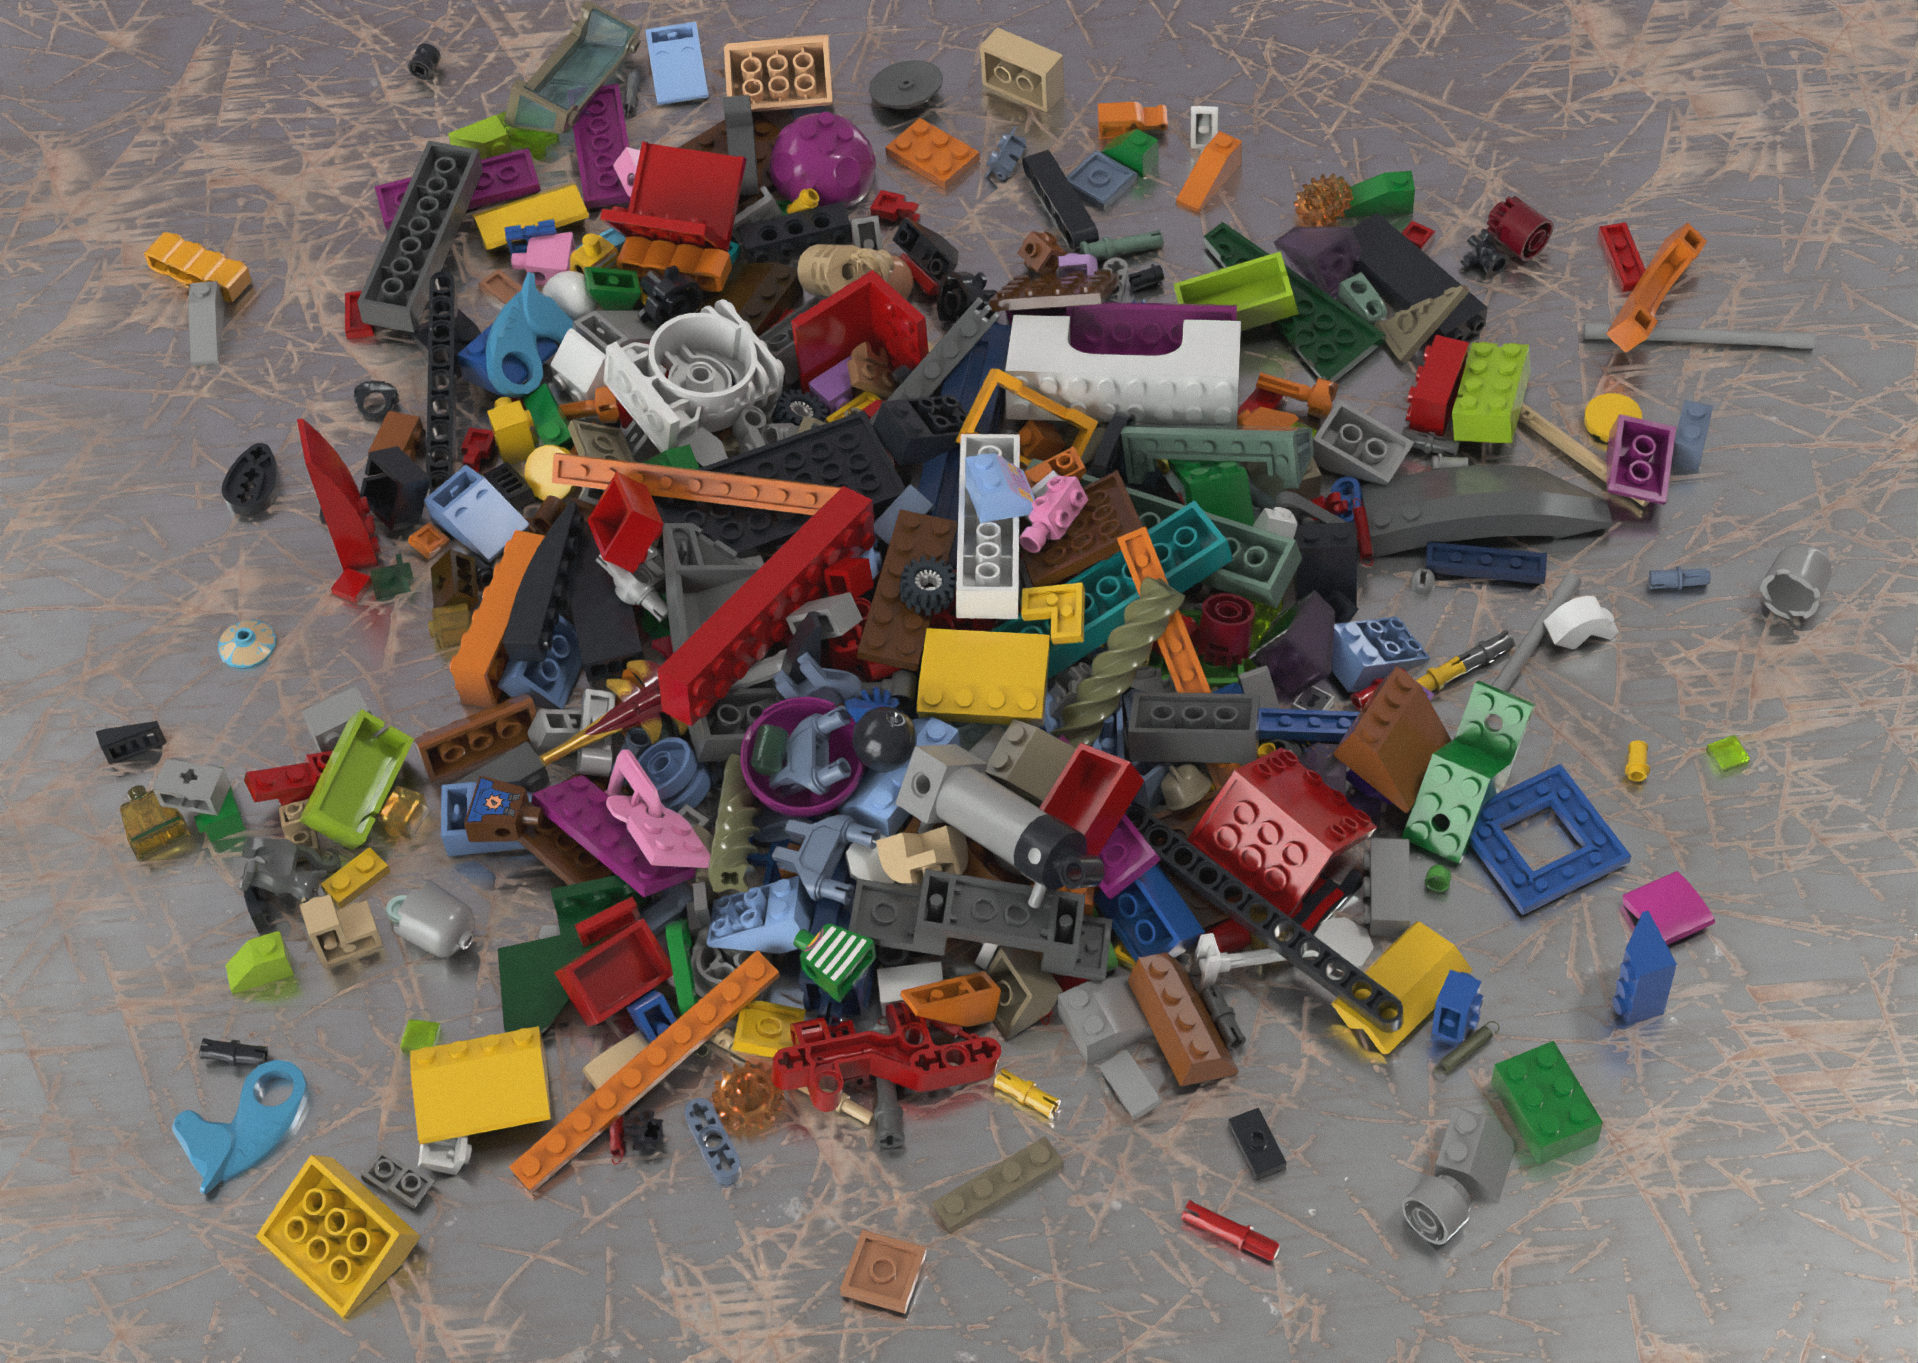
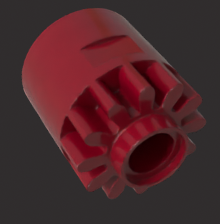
M1515 195L1512 198L1508 196L1505 202L1497 203L1491 210L1487 225H1489L1487 230L1493 235V239L1523 261L1533 259L1545 248L1554 229V224L1551 220Z
M1221 593L1212 595L1203 602L1197 651L1199 655H1204L1203 661H1211L1216 667L1226 666L1230 668L1234 662L1241 665L1242 659H1248L1255 615L1254 606L1250 601L1239 595Z

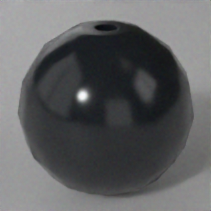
M878 707L867 711L855 724L852 745L857 758L863 765L877 772H890L902 768L910 760L917 744L918 735L912 720L907 714L893 707Z

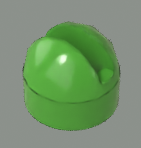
M1441 864L1430 867L1425 878L1426 887L1439 893L1447 891L1452 880L1451 871L1444 868Z

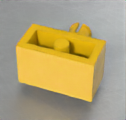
M501 397L495 401V408L488 410L487 413L503 463L508 462L510 465L527 460L528 456L535 450L534 445L539 444L534 428L530 429V427L534 426V422L529 409L524 411L520 400L512 403L509 397Z

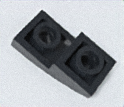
M250 886L247 891H243L244 898L258 933L270 929L265 918L270 915L265 903L270 898L265 889Z

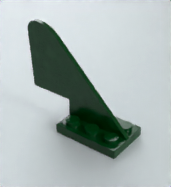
M618 875L550 889L557 913L560 935L498 948L505 1033L539 1026L542 1034L555 1022L571 1001L554 972L611 936L609 935L587 947H583L575 928L576 924L630 897L634 898L640 912L653 902L652 894L643 897Z

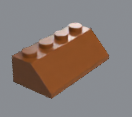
M526 693L509 698L498 705L482 709L478 713L461 720H455L446 726L434 731L425 732L421 736L414 738L417 753L430 782L505 753L526 741L529 743L530 739L527 732L537 714L532 698Z
M1167 952L1139 957L1127 982L1179 1085L1185 1086L1237 1075L1239 1070L1216 1026L1213 1024L1211 1016L1185 966Z

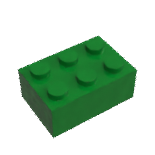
M1554 1041L1494 1064L1491 1085L1538 1165L1599 1141L1603 1121Z

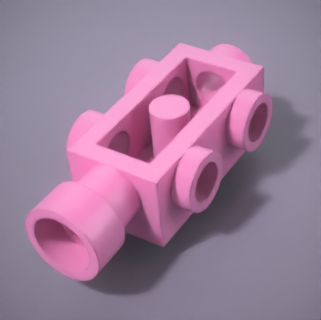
M1055 476L1047 482L1048 490L1044 496H1040L1033 501L1032 507L1034 509L1028 516L1033 525L1027 527L1019 537V542L1024 549L1031 553H1038L1046 543V539H1060L1076 516L1079 515L1089 499L1077 477Z

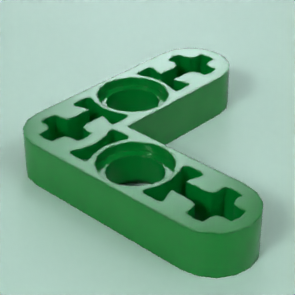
M688 918L674 920L666 925V938L681 1016L698 1002L689 949L695 943L689 931Z

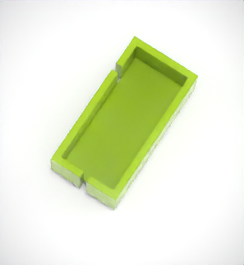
M1281 251L1173 284L1178 304L1237 305L1236 321H1241V331L1298 314Z
M1472 342L1458 390V397H1456L1452 411L1454 441L1513 442L1531 373L1529 344L1509 343L1503 344V347H1498V343Z
M363 709L349 718L299 819V822L351 851L365 842L376 820L374 816L379 814L414 741V738L393 726H389L377 737L373 736L384 727L386 722Z

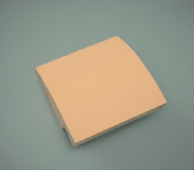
M828 34L727 43L724 46L727 97L749 94L752 112L833 105L832 67Z

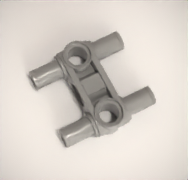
M651 545L645 562L639 565L634 573L603 560L601 554L595 561L614 578L615 592L622 601L631 605H642L659 622H662L668 616L667 603L656 593L666 587L664 548H654Z

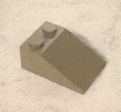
M1013 718L987 761L985 773L1023 799L1041 805L1076 748L1038 727Z

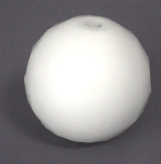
M574 271L557 273L543 287L542 293L553 298L561 310L573 321L596 311L598 302L589 293L585 275Z

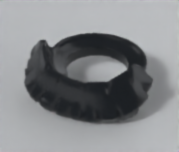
M365 381L357 385L353 392V401L357 403L359 413L370 421L385 419L388 411H392L394 405L400 400L395 386L385 383V381ZM372 393H382L386 400L383 410L378 413L367 412L364 408L366 399Z

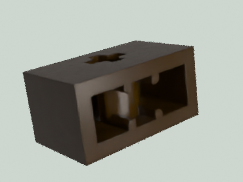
M449 549L431 567L434 614L460 622L479 604L475 558Z

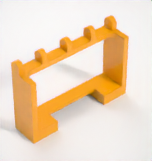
M990 369L956 438L957 443H961V434H979L974 431L996 385L1079 428L1080 430L1072 447L1074 446L1081 458L1098 421L1074 408H1066L1022 385L1023 382L1000 369ZM1021 455L1019 456V462L1028 467L1031 460Z

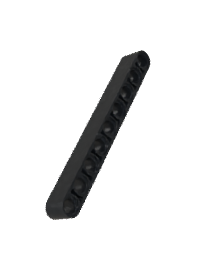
M446 271L436 272L432 275L429 282L426 474L431 477L428 488L429 495L435 491L436 487L441 486L455 474L458 294L454 277ZM443 287H447V288H448V289H446V290H439V289H441V288H443ZM444 311L448 312V313H446V314H444V315H439V313H441V312H444ZM441 336H448L445 339H438ZM442 360H446V361H447V362L444 363V364H438V362H440V361H442ZM440 385H447L444 389H437ZM440 410H447L444 414H437ZM439 435H447L444 439H436ZM439 460H446L444 464H435Z

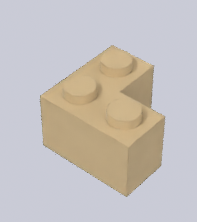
M330 894L312 898L308 902L299 905L308 935L322 967L383 946L367 900L351 903L345 908L336 910Z

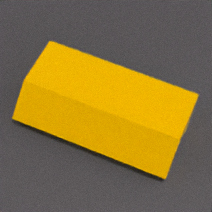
M574 183L471 215L474 225L478 227L484 248L487 250L508 244L504 227L521 225L522 229L524 226H538L540 221L554 219L555 228L589 217L577 186Z
M1416 921L1364 971L1366 975L1401 1001L1404 1011V1023L1399 1030L1392 1033L1379 1030L1338 998L1331 1004L1349 1029H1364L1381 1054H1389L1435 1009L1436 1000L1450 969L1468 974L1473 970L1454 944L1420 921ZM1360 989L1355 992L1354 996L1357 999L1364 1000L1371 995V992L1367 989ZM1391 1008L1384 1009L1380 1013V1016L1384 1019H1392L1397 1015V1012Z

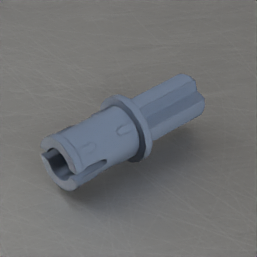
M1680 566L1671 570H1650L1648 577L1651 590L1661 588H1677V590H1682V586L1707 585L1711 580L1710 570L1707 568L1681 570Z

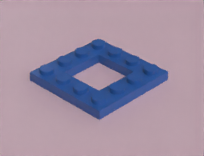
M1561 764L1496 794L1483 805L1469 842L1522 915L1629 864L1632 857ZM1551 806L1582 848L1532 871L1502 829Z

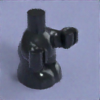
M1482 229V233L1478 235L1479 238L1472 235L1467 240V244L1474 249L1473 256L1464 255V259L1460 263L1466 269H1471L1473 266L1480 264L1488 275L1495 276L1507 267L1509 256L1494 245L1493 235L1487 229Z

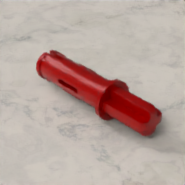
M1189 1200L1185 1208L1199 1214V1217L1183 1211L1181 1220L1187 1221L1237 1245L1240 1251L1248 1250L1269 1261H1273L1277 1256L1280 1244L1254 1231L1253 1226L1248 1225L1246 1227L1194 1203L1192 1200Z

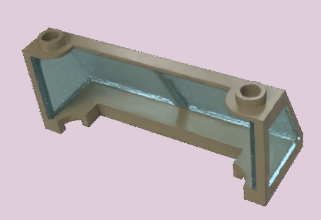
M586 0L580 9L582 11L581 21L575 20L573 22L570 34L528 82L518 78L513 83L504 123L513 128L563 134L569 126L573 127L576 124L582 110L631 53L635 54L641 43V40L638 39L641 28Z

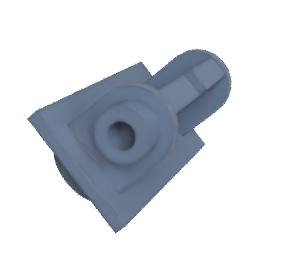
M1014 126L1010 135L1003 134L997 145L1001 150L999 153L993 151L986 163L990 168L985 177H988L991 171L1000 180H1004L1011 175L1017 163L1016 161L1019 160L1023 151L1027 148L1026 139L1013 134L1017 127Z

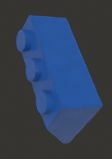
M492 323L460 351L457 356L463 380L502 397H507L498 392L488 379L486 344L493 325ZM550 338L536 339L538 354L543 365L558 351V346ZM505 356L503 358L502 369L506 378L515 384H522L528 378V371L524 362L514 356Z
M1158 863L1111 900L1102 889L1094 896V901L1107 919H1112V928L1135 962H1137L1139 957L1166 952L1175 958L1186 951L1200 938V935L1205 933Z
M1649 910L1642 912L1625 949L1623 962L1620 964L1619 979L1616 981L1615 996L1612 998L1617 1014L1623 1015L1627 1025L1664 1014L1677 963Z

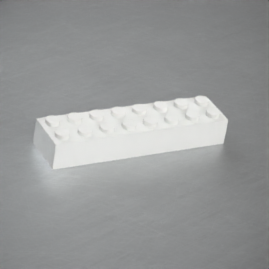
M961 434L956 618L1018 619L1019 517L980 523L965 485V457L996 453L1019 468L1020 435Z

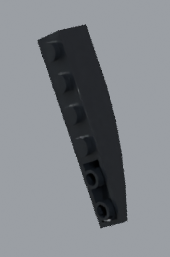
M570 502L551 526L524 573L515 596L503 639V645L510 660L545 662L547 651L552 648V632L554 626H557L559 623V606L565 600L566 580L571 577L572 558L578 552L579 532L583 531L585 524L584 516L580 514L576 502Z

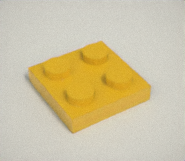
M752 1000L739 1012L732 1050L773 1058L778 1050L793 1046L790 1024L804 1021L806 1009Z

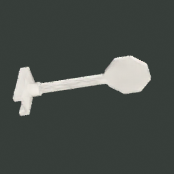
M880 834V839L886 838V836ZM853 843L845 853L850 877L856 881L858 878L914 888L922 887V884H902L892 880L883 870L877 847L870 849L869 847ZM982 943L983 945L975 964L986 970L995 952H998L1002 947L1001 945Z
M1346 917L1324 920L1314 934L1315 937L1358 969L1363 967L1374 948L1367 929ZM1214 934L1200 935L1190 967L1191 975L1201 974V980L1197 989L1200 995L1201 991L1208 986L1212 992L1211 986L1215 984L1218 973L1229 972L1232 968L1284 961L1286 959L1272 948L1234 954L1220 953ZM1309 950L1302 957H1318L1319 953Z

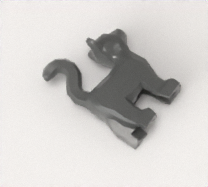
M246 837L242 857L251 859L259 856L265 863L247 860L245 874L240 879L239 890L247 891L250 886H255L274 893H290L296 899L305 903L317 897L320 881L326 877L327 873L338 869L340 857L337 853H332L329 861H325L314 849L298 845L288 839ZM305 858L317 870L297 872V860Z

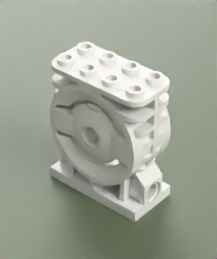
M721 299L715 303L714 309L708 305L701 309V313L683 314L666 321L653 334L649 345L633 342L622 348L617 342L607 345L604 383L657 449L663 452L676 448L677 445L691 434L696 433L700 427H704L709 432L726 429L734 425L746 407L755 406L760 409L766 406L767 399L771 402L777 401L782 392L785 368L779 359H775L770 353L766 343L763 340H759L753 333L750 324L747 321H743L737 314L733 304ZM666 370L669 371L668 379L665 377ZM731 376L733 377L734 382H735V385H734V386H732V378H731Z

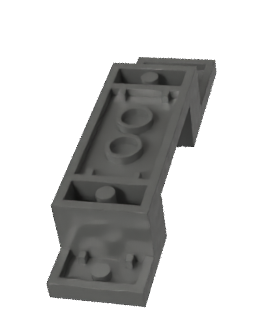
M925 869L921 888L857 878L849 931L872 939L875 945L944 956L947 937L1042 952L1041 972L1104 982L1107 971L1112 919L1083 915L1086 896L1083 894L1046 889L1041 906L1033 908L1028 904L1033 886Z

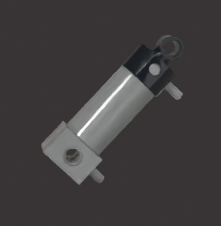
M957 744L915 746L895 804L921 820L918 830L919 834L931 831L934 823L946 822L1009 862L1023 875L1035 882L1028 901L1029 906L1033 908L1041 906L1046 889L1056 890L1063 886L1069 889L1095 887L1102 882L1105 874L1104 864L1098 856L1093 854L1086 855L1087 839L1083 833L1056 816L1044 812L986 776L984 773L988 763Z

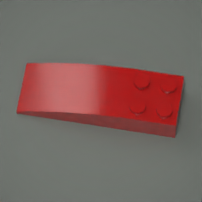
M303 418L297 419L305 464L343 571L346 567L357 571L378 566L376 554L381 553L377 536L372 537L377 530L373 515L367 516V514L371 513L367 497L361 498L348 467L335 449Z

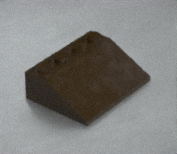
M778 262L733 264L723 290L711 292L696 313H701V309L708 305L714 309L715 303L724 299L733 304L737 314L743 321H747L750 324L753 333L759 337L769 330L772 324L777 323L785 309L790 311L803 295V287L799 282L797 269Z

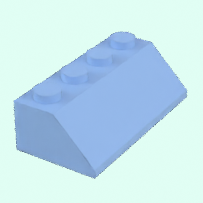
M933 716L912 720L918 735L916 746L957 744L960 746L959 730ZM910 760L902 768L890 772H877L869 769L862 777L852 796L837 808L838 812L853 817L857 823L863 826L879 829L880 834L886 837L894 835L910 815L909 812L895 804Z

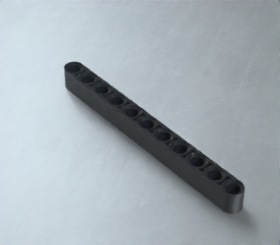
M1136 805L1128 807L1125 814L1131 822L1134 820L1143 821L1137 830L1161 860L1158 863L1379 1030L1392 1033L1402 1027L1404 1023L1403 1005L1395 995L1144 808ZM1159 838H1164L1168 840L1167 843L1161 847H1155L1152 845L1153 842ZM1181 857L1192 858L1188 865L1182 866L1177 864ZM1207 875L1217 877L1216 881L1212 884L1201 882ZM1234 893L1243 896L1236 903L1226 901L1228 896ZM1259 912L1268 915L1262 922H1255L1251 919L1254 914ZM1284 931H1289L1293 934V937L1288 941L1277 939L1278 934ZM1309 950L1319 953L1318 957L1311 961L1305 960L1302 956ZM1336 969L1345 973L1344 977L1339 980H1333L1328 977L1329 973ZM1360 989H1367L1371 992V995L1364 1000L1357 999L1354 996L1355 992ZM1391 1008L1397 1012V1015L1392 1019H1384L1380 1016V1013L1384 1009Z

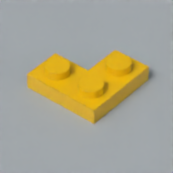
M1083 583L1022 589L1021 615L1024 621L1051 619V641L1053 645L1084 642L1085 588Z

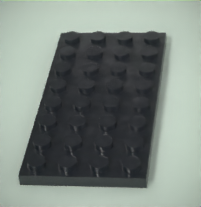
M864 410L696 469L834 487L845 486L872 499L873 512L890 506L906 489ZM651 495L663 523H693L703 529L701 534L713 542L719 540L738 553L736 557L739 559L785 544L813 516Z

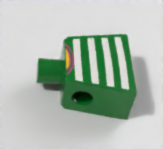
M831 923L825 924L816 936L802 929L798 932L793 942L795 947L803 951L800 955V960L804 973L839 1003L876 959L875 944L872 939Z

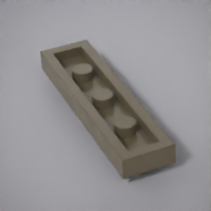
M1046 1136L935 1200L932 1202L933 1210L948 1232L952 1234L1064 1167L1063 1160Z

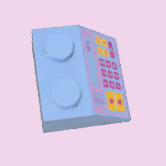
M996 453L965 457V485L980 523L1026 516L1034 509L1032 503L1035 497L1024 471Z

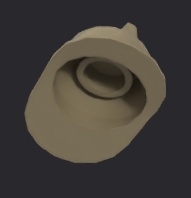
M1185 764L1177 768L1172 765L1169 766L1170 772L1161 781V790L1165 798L1164 804L1171 811L1181 810L1195 804L1211 788L1210 779L1191 764Z

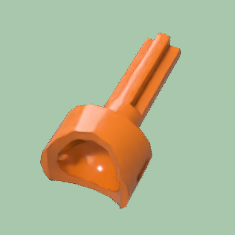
M1260 372L1256 383V388L1287 396L1301 402H1307L1309 407L1307 415L1324 420L1330 414L1332 402L1335 400L1339 384L1318 378L1316 385L1313 384L1311 388L1308 385L1295 383Z
M607 386L598 387L595 390V399L559 405L567 420L598 415L602 424L617 423L620 420L617 407L619 400Z

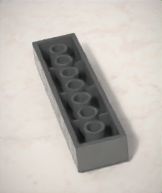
M428 140L357 301L363 323L415 333L429 300L430 278L436 272L441 271L483 173L478 149Z

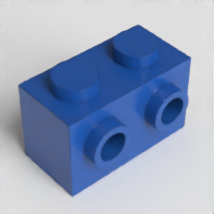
M1450 969L1436 1000L1432 1034L1461 1044L1465 1040L1469 1029H1476L1481 1017L1480 1008L1484 1000V995L1480 994L1482 981L1475 979L1468 973H1459Z

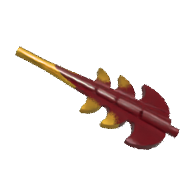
M671 636L662 637L652 642L651 647L660 652L666 659L673 654ZM647 660L629 661L627 669L641 679L644 687L639 689L635 684L627 680L607 679L606 687L619 697L621 703L566 742L540 755L541 763L546 767L573 751L636 724H639L646 731L652 744L658 742L662 731L660 714H666L662 711L657 672L661 665ZM668 715L676 723L679 734L685 735L689 729L688 725Z

